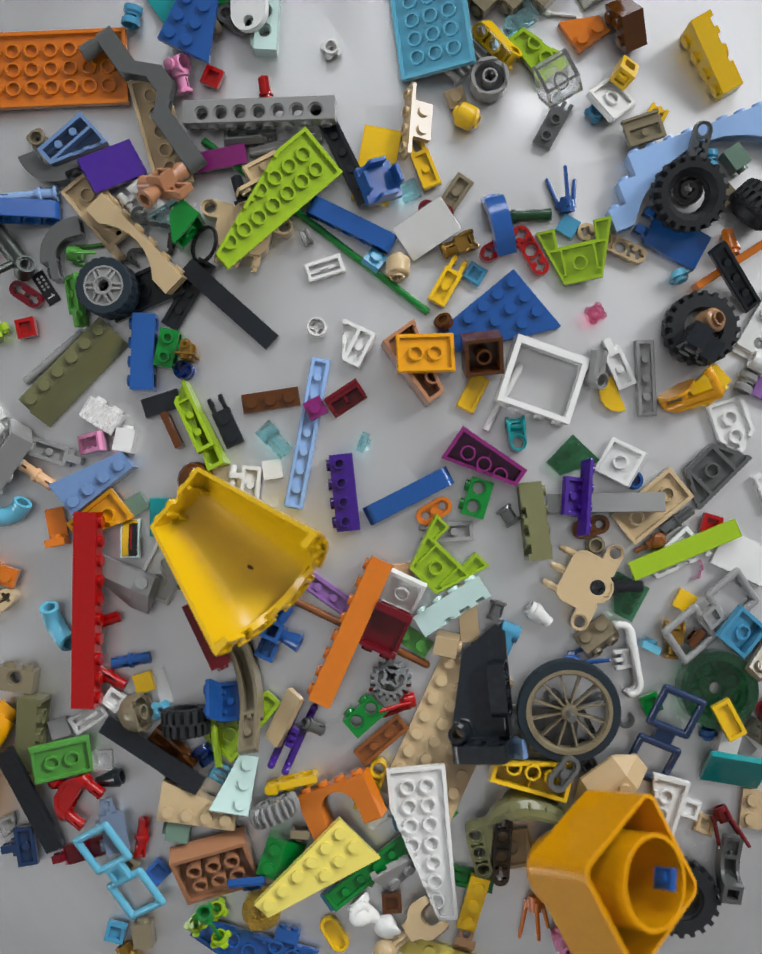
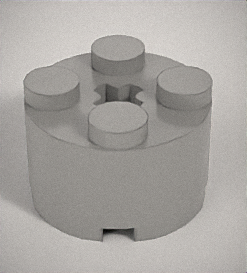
M486 56L476 62L472 68L469 80V88L476 101L491 103L503 97L509 81L507 65L494 56Z

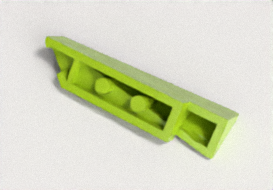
M181 380L180 384L182 386L179 395L175 397L174 404L196 452L203 454L208 472L229 466L231 463L193 388L188 381Z

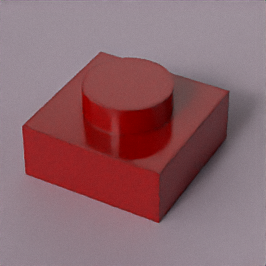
M207 64L201 76L200 84L218 91L224 79L225 71Z
M31 316L14 320L19 340L39 336L35 317Z
M703 512L698 531L701 532L723 523L724 518Z

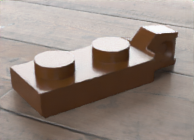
M161 724L148 737L149 740L192 768L199 761L181 741L162 737Z

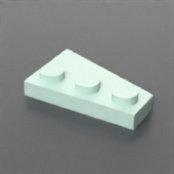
M239 754L209 812L248 818L259 757L240 756Z

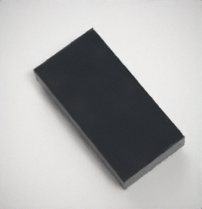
M178 389L142 399L141 404L146 418L160 415L164 411L176 410L174 400L179 395Z

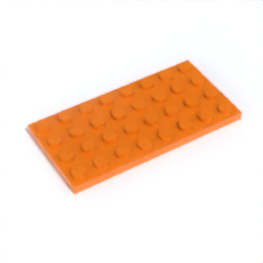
M105 28L0 33V111L130 105L128 83L119 74L105 52L88 63L78 48L89 39H94L95 35ZM112 28L127 49L126 28Z

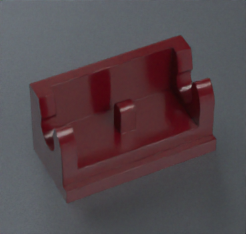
M355 378L323 400L334 417L337 418L365 400L367 396Z

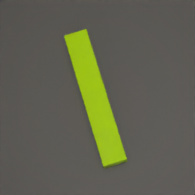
M732 518L627 562L633 579L636 581L742 537L735 518Z

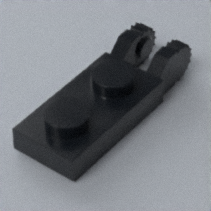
M221 393L218 395V400L223 407L222 410L217 412L214 401L211 398L207 400V403L213 413L212 417L227 449H230L245 442L231 408L228 407Z

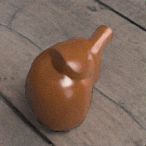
M662 532L652 534L648 540L643 542L644 545L634 549L635 553L637 554L645 549L651 551L662 548L666 544L665 534Z

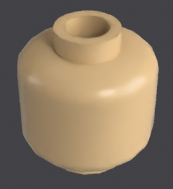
M394 252L387 257L385 273L390 280L402 282L410 275V258L402 252Z

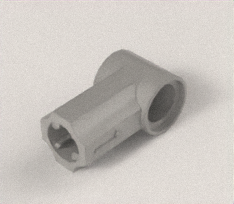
M591 350L589 367L583 380L584 386L600 390L606 388L608 375L605 373L608 352Z

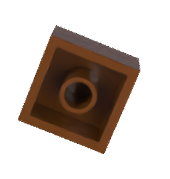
M499 330L460 334L462 371L466 378L504 374L503 336Z

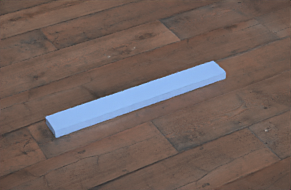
M312 357L303 403L318 395L323 401L331 360ZM303 406L284 507L303 510L320 422V417L311 422Z

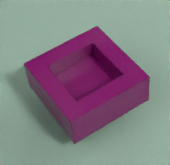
M319 395L302 404L311 422L328 413Z

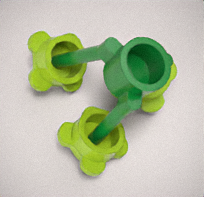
M221 897L218 901L198 907L196 913L192 914L188 922L184 923V929L189 930L192 936L196 938L209 925L213 931L211 935L212 942L210 943L211 948L226 949L229 945V937L232 935L231 931H225L222 928L217 929L212 922H217L219 918L228 916L229 909L226 908V900Z

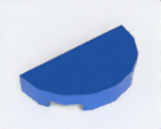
M265 876L228 879L227 886L233 890L242 887L243 891L260 890L261 886H265L266 878Z

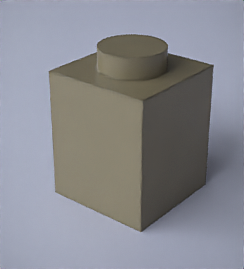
M146 915L138 917L131 926L133 950L153 948L157 941L155 917L148 918Z

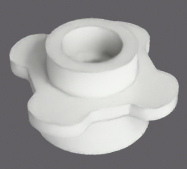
M336 38L327 39L320 45V49L324 51L327 60L342 54V48L338 46Z

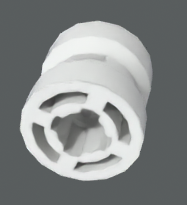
M313 317L308 321L307 330L310 336L315 339L325 336L327 327L322 318Z

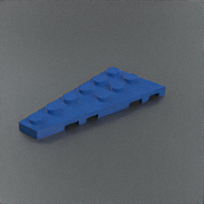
M221 921L212 922L217 929L222 928L225 931H231L232 935L229 937V945L226 949L211 948L210 943L212 942L211 935L213 931L209 925L200 932L199 937H193L216 954L319 953V949L300 943L297 946L274 940V936Z

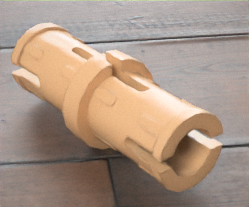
M24 459L22 465L25 467L21 466L18 470L29 476L31 481L38 482L48 491L52 490L47 482L51 484L56 482V480L43 473L41 468L37 469Z

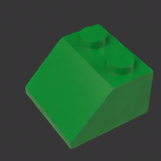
M184 200L175 202L169 213L172 242L181 252L192 241L197 231L206 224L201 214Z
M271 830L256 874L276 880L304 852L307 842H296L294 839H290L288 835Z

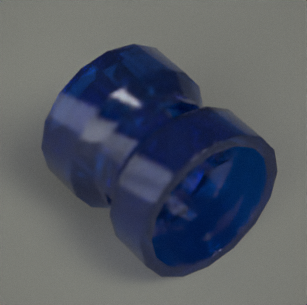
M179 360L173 366V373L180 380L189 381L195 375V368L188 361Z
M208 741L192 751L193 756L198 758L201 768L208 766L214 761V755Z

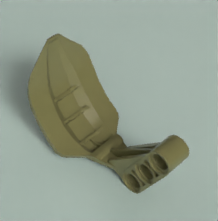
M514 788L508 789L492 805L486 816L470 819L465 824L466 840L476 876L481 879H487L492 875L490 857L496 823H501L504 819L513 822L537 820L557 824L570 809L569 806L564 802Z

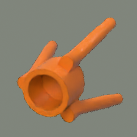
M528 894L527 899H524L517 937L521 938L527 910L529 909L530 913H535L537 941L540 942L539 913H541L542 909L546 928H550L545 904L535 894Z

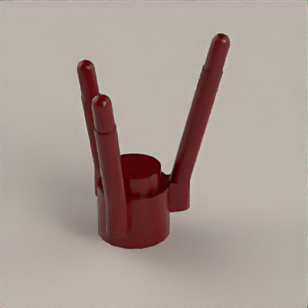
M726 804L713 807L711 809L713 814L710 815V819L713 824L717 845H721L717 821H719L720 824L729 822L735 833L741 837L748 848H751L750 843L731 816Z

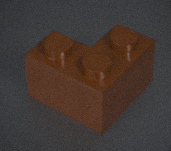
M615 0L605 4L606 12L604 17L607 24H610L616 30L617 37H615V42L618 48L628 53L647 45L643 7L633 0Z

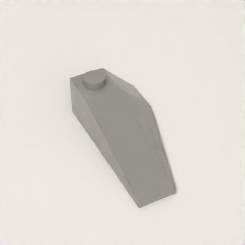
M104 555L105 563L102 567V574L105 578L104 585L131 608L149 614L162 577Z

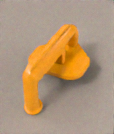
M712 366L707 367L702 372L709 379L712 389L688 396L687 393L695 384V380L689 379L678 383L657 396L662 409L668 412L679 413L721 399L724 396V389ZM680 397L682 398V400L671 404L668 402Z

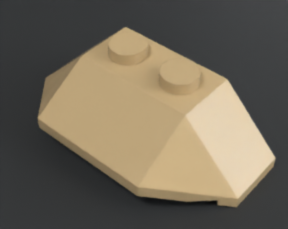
M631 753V755H610L580 777L574 800L576 802L587 790L634 793L638 790L648 768L636 753Z

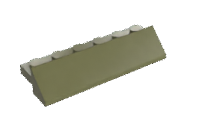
M98 317L18 400L30 410L31 414L51 427L128 348V343Z

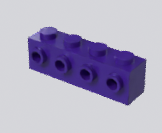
M352 453L329 455V460H326V469L331 472V479H328L329 490H333V498H330L331 509H335V517H332L333 529L337 528V532L360 530Z

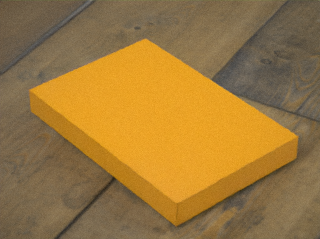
M453 333L395 335L397 374L449 373L456 371Z

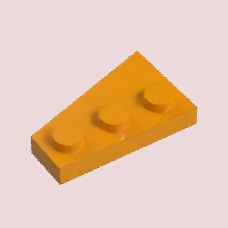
M113 488L108 489L81 511L103 512L105 517L103 530L135 519ZM72 518L70 521H68V522L66 523V525L69 527V529H70V530L72 531V533H73V518Z

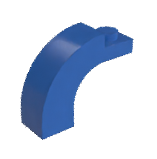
M491 193L486 197H482L481 203L489 219L496 254L499 257L516 253L513 223L504 195Z

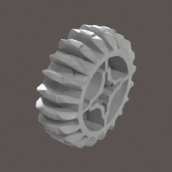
M294 791L280 792L253 806L249 810V820L254 829L257 830L276 826L299 812L301 809L300 801Z

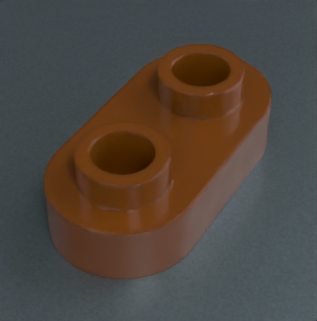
M594 515L590 517L592 527L589 536H577V521L572 524L571 533L577 539L590 538L607 532L610 522L604 515ZM597 521H601L602 523L600 528L596 527Z

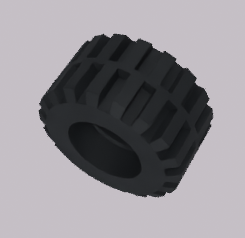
M750 178L729 196V202L733 212L742 223L753 230L762 231V181Z
M176 705L160 711L161 736L171 740H185L209 734L211 732V723L204 715V705Z

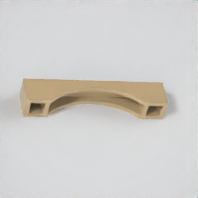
M101 193L86 210L99 224L119 228L131 235L143 248L148 258L152 280L165 294L172 295L187 280L183 275L185 271L178 264L174 265L170 261L172 259L166 251H161L157 247L158 243L151 236L147 237L143 233L145 229L138 222L134 223L130 219L132 215L126 209H121L117 205L119 202L111 194L108 196Z

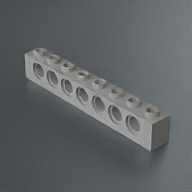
M335 95L183 100L182 124L191 132H198L200 129L218 131L221 128H226L230 131H235L237 128L255 130L256 127L275 129V127L281 126L286 129H292L294 126L312 128L313 125H321V127L327 128L337 125V101ZM317 109L321 110V113L319 115H312L313 111ZM260 111H263V116L257 118L256 114ZM277 111H283L280 117H275ZM295 111H302L301 115L293 116ZM245 112L244 117L237 118L239 113ZM207 113V117L200 120V116ZM221 113H226L223 119H218Z

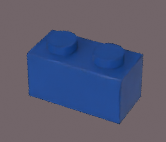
M278 923L274 940L297 946L301 929L296 926H287L285 923Z

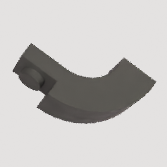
M36 150L18 157L26 171L36 180L48 186H68L71 183L70 177L76 178L83 173L77 163V159L59 166H51L44 163L42 156Z
M722 833L721 845L717 846L715 875L716 885L721 893L718 894L721 903L741 905L744 886L740 876V858L743 840L738 834Z

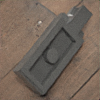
M257 127L255 130H225L224 146L242 143L255 146L259 143L277 141L276 128L262 130V127Z

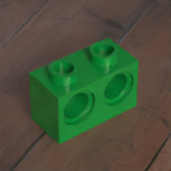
M160 327L153 361L154 366L176 371L179 356L174 351H179L180 341L184 335L182 332Z
M473 476L470 477V480L466 479L463 488L466 494L464 498L461 497L458 509H461L460 513L483 520L494 483ZM475 483H480L483 487L480 494H476L473 491ZM470 501H474L477 504L475 512H470L467 508Z
M372 692L369 695L365 693L359 698L357 706L354 708L351 706L343 713V723L357 738L362 736L387 713H379V709L385 707ZM368 703H373L376 705V709L369 712L365 706ZM359 716L362 722L360 724H353L351 718Z

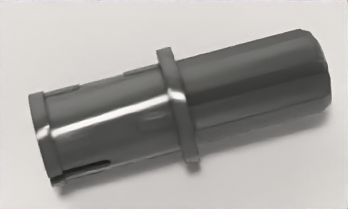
M687 506L676 515L673 514L667 521L659 525L658 528L667 536L677 527H682V523L694 515L695 511L691 506Z

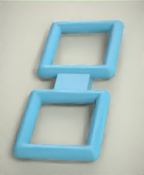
M107 821L73 838V844L97 875L106 873L110 878L111 882L107 884V889L131 920H135L166 904V899L143 868L139 867L131 871L125 864V862L132 859V853ZM105 831L122 855L100 866L83 842ZM139 877L155 898V901L134 911L117 887Z

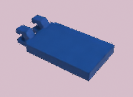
M647 206L640 216L652 223L647 228L638 222L634 226L632 233L642 238L644 241L642 245L690 270V272L694 271L712 237L701 231L683 233L674 232L671 228H665L660 220H656L655 217L657 215L655 211H651V208Z

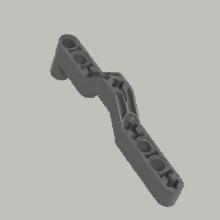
M110 25L96 34L94 39H89L78 47L88 63L105 52L126 83L129 80L150 83L157 93L154 110L149 113L156 126L181 161L186 165L191 175L208 165L200 151L172 114L176 86L162 65L135 61Z

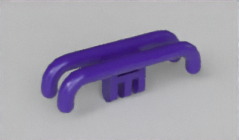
M316 703L310 706L306 718H314L318 710ZM295 720L282 746L274 748L267 764L269 769H273L284 745L291 748L281 771L283 775L289 774L307 733L299 725L294 724Z

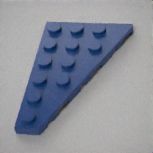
M513 269L453 318V325L448 330L438 331L437 333H453L454 352L457 353L461 351L460 334L499 330L503 336V341L513 339L517 334L525 336L540 334L550 330H557L561 325Z

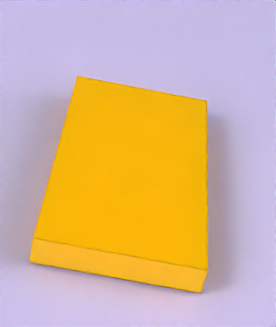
M365 124L358 158L359 166H364L369 159L386 156L391 166L397 163L402 137L400 131ZM389 201L376 205L388 207Z

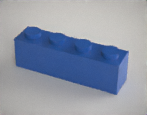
M132 313V318H129L131 337L128 338V347L131 348V356H128L127 360L128 367H130V375L127 376V386L132 391L157 392V367L153 365L158 342L159 316L156 313Z

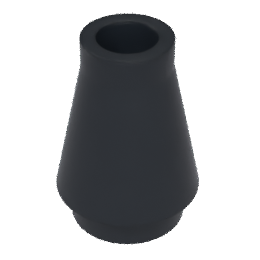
M114 768L95 777V782L102 787H120L126 781V775L122 768Z

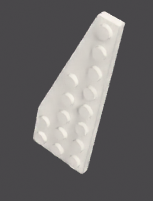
M445 763L386 768L390 811L428 894L438 921L458 920Z

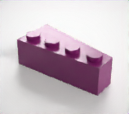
M462 426L441 457L447 461L517 486L527 471L522 465L465 426Z

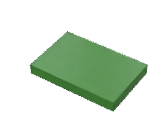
M89 734L28 747L34 785L94 771Z

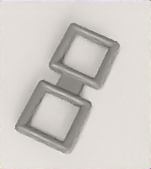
M735 567L705 592L704 596L709 603L705 609L701 611L698 605L693 603L661 630L662 635L683 665H687L717 639L713 629L720 623L723 624L728 617L714 595L735 577L750 598L743 607L750 611L759 603L758 596L740 568ZM694 614L708 636L685 655L671 632Z

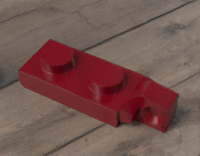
M102 834L93 836L83 842L94 858L106 855L105 851L101 852L99 840L103 839ZM73 842L66 844L64 848L60 849L61 852L54 853L51 856L53 864L64 862L65 865H71L85 861Z

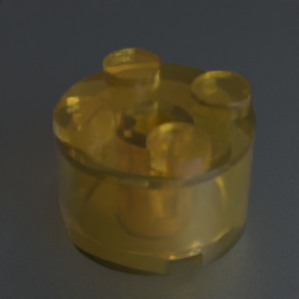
M265 883V886H261V889L249 891L245 897L242 906V917L253 931L271 929L279 921L281 912L268 918L254 905V901L270 884Z

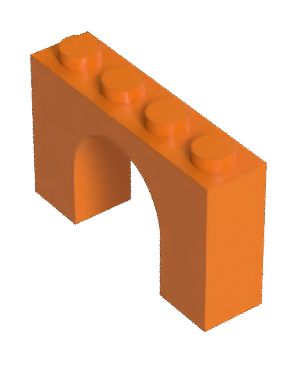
M357 767L347 775L340 773L330 781L327 779L321 780L316 786L301 788V792L297 795L300 801V810L314 841L334 822L328 807V796L331 793L340 792L351 797L359 810L364 824L382 818L387 811L369 767L363 769Z

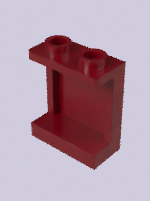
M378 599L359 641V644L362 645L361 648L368 652L373 650L380 653L379 656L385 660H390V658L394 660L414 614Z

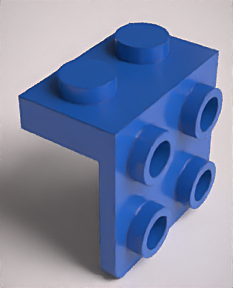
M206 679L203 686L206 703L203 710L206 718L219 723L239 721L240 700L237 681L220 683L213 679Z

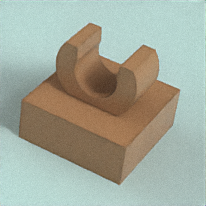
M460 929L458 936L453 939L452 947L469 953L472 952L476 944L475 941H472L474 933L469 932L468 938H465L463 936V929Z

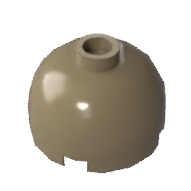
M144 692L131 694L122 700L117 717L126 730L146 732L151 728L153 721L150 722V718L153 716L151 698L148 695L145 696Z

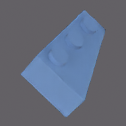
M80 111L37 150L51 166H59L107 148L110 145Z

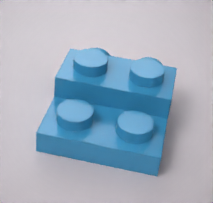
M738 604L715 635L735 654L745 659L762 639V623L747 609Z

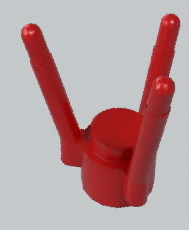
M403 692L402 699L398 696L399 704L379 709V713L389 711L383 716V718L416 707L414 692H408V694Z

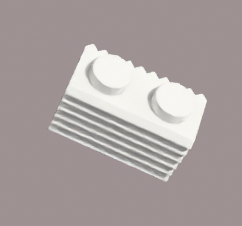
M98 395L96 398L90 396L78 416L109 435L114 436L116 427H121L126 419V416L122 414L124 411L115 405L112 408L106 405L107 400Z

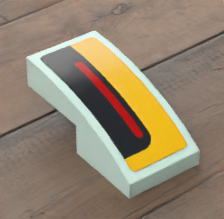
M141 518L121 523L120 558L141 557Z

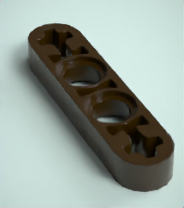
M505 819V827H502V822L496 823L493 836L491 878L493 883L500 887L505 886L509 882L513 821ZM501 832L508 834V839L504 842H500L497 839L498 834ZM505 852L507 854L506 859L498 861L496 859L497 853ZM498 866L502 867L503 876H505L502 877L501 880H498V878L495 876L499 875Z

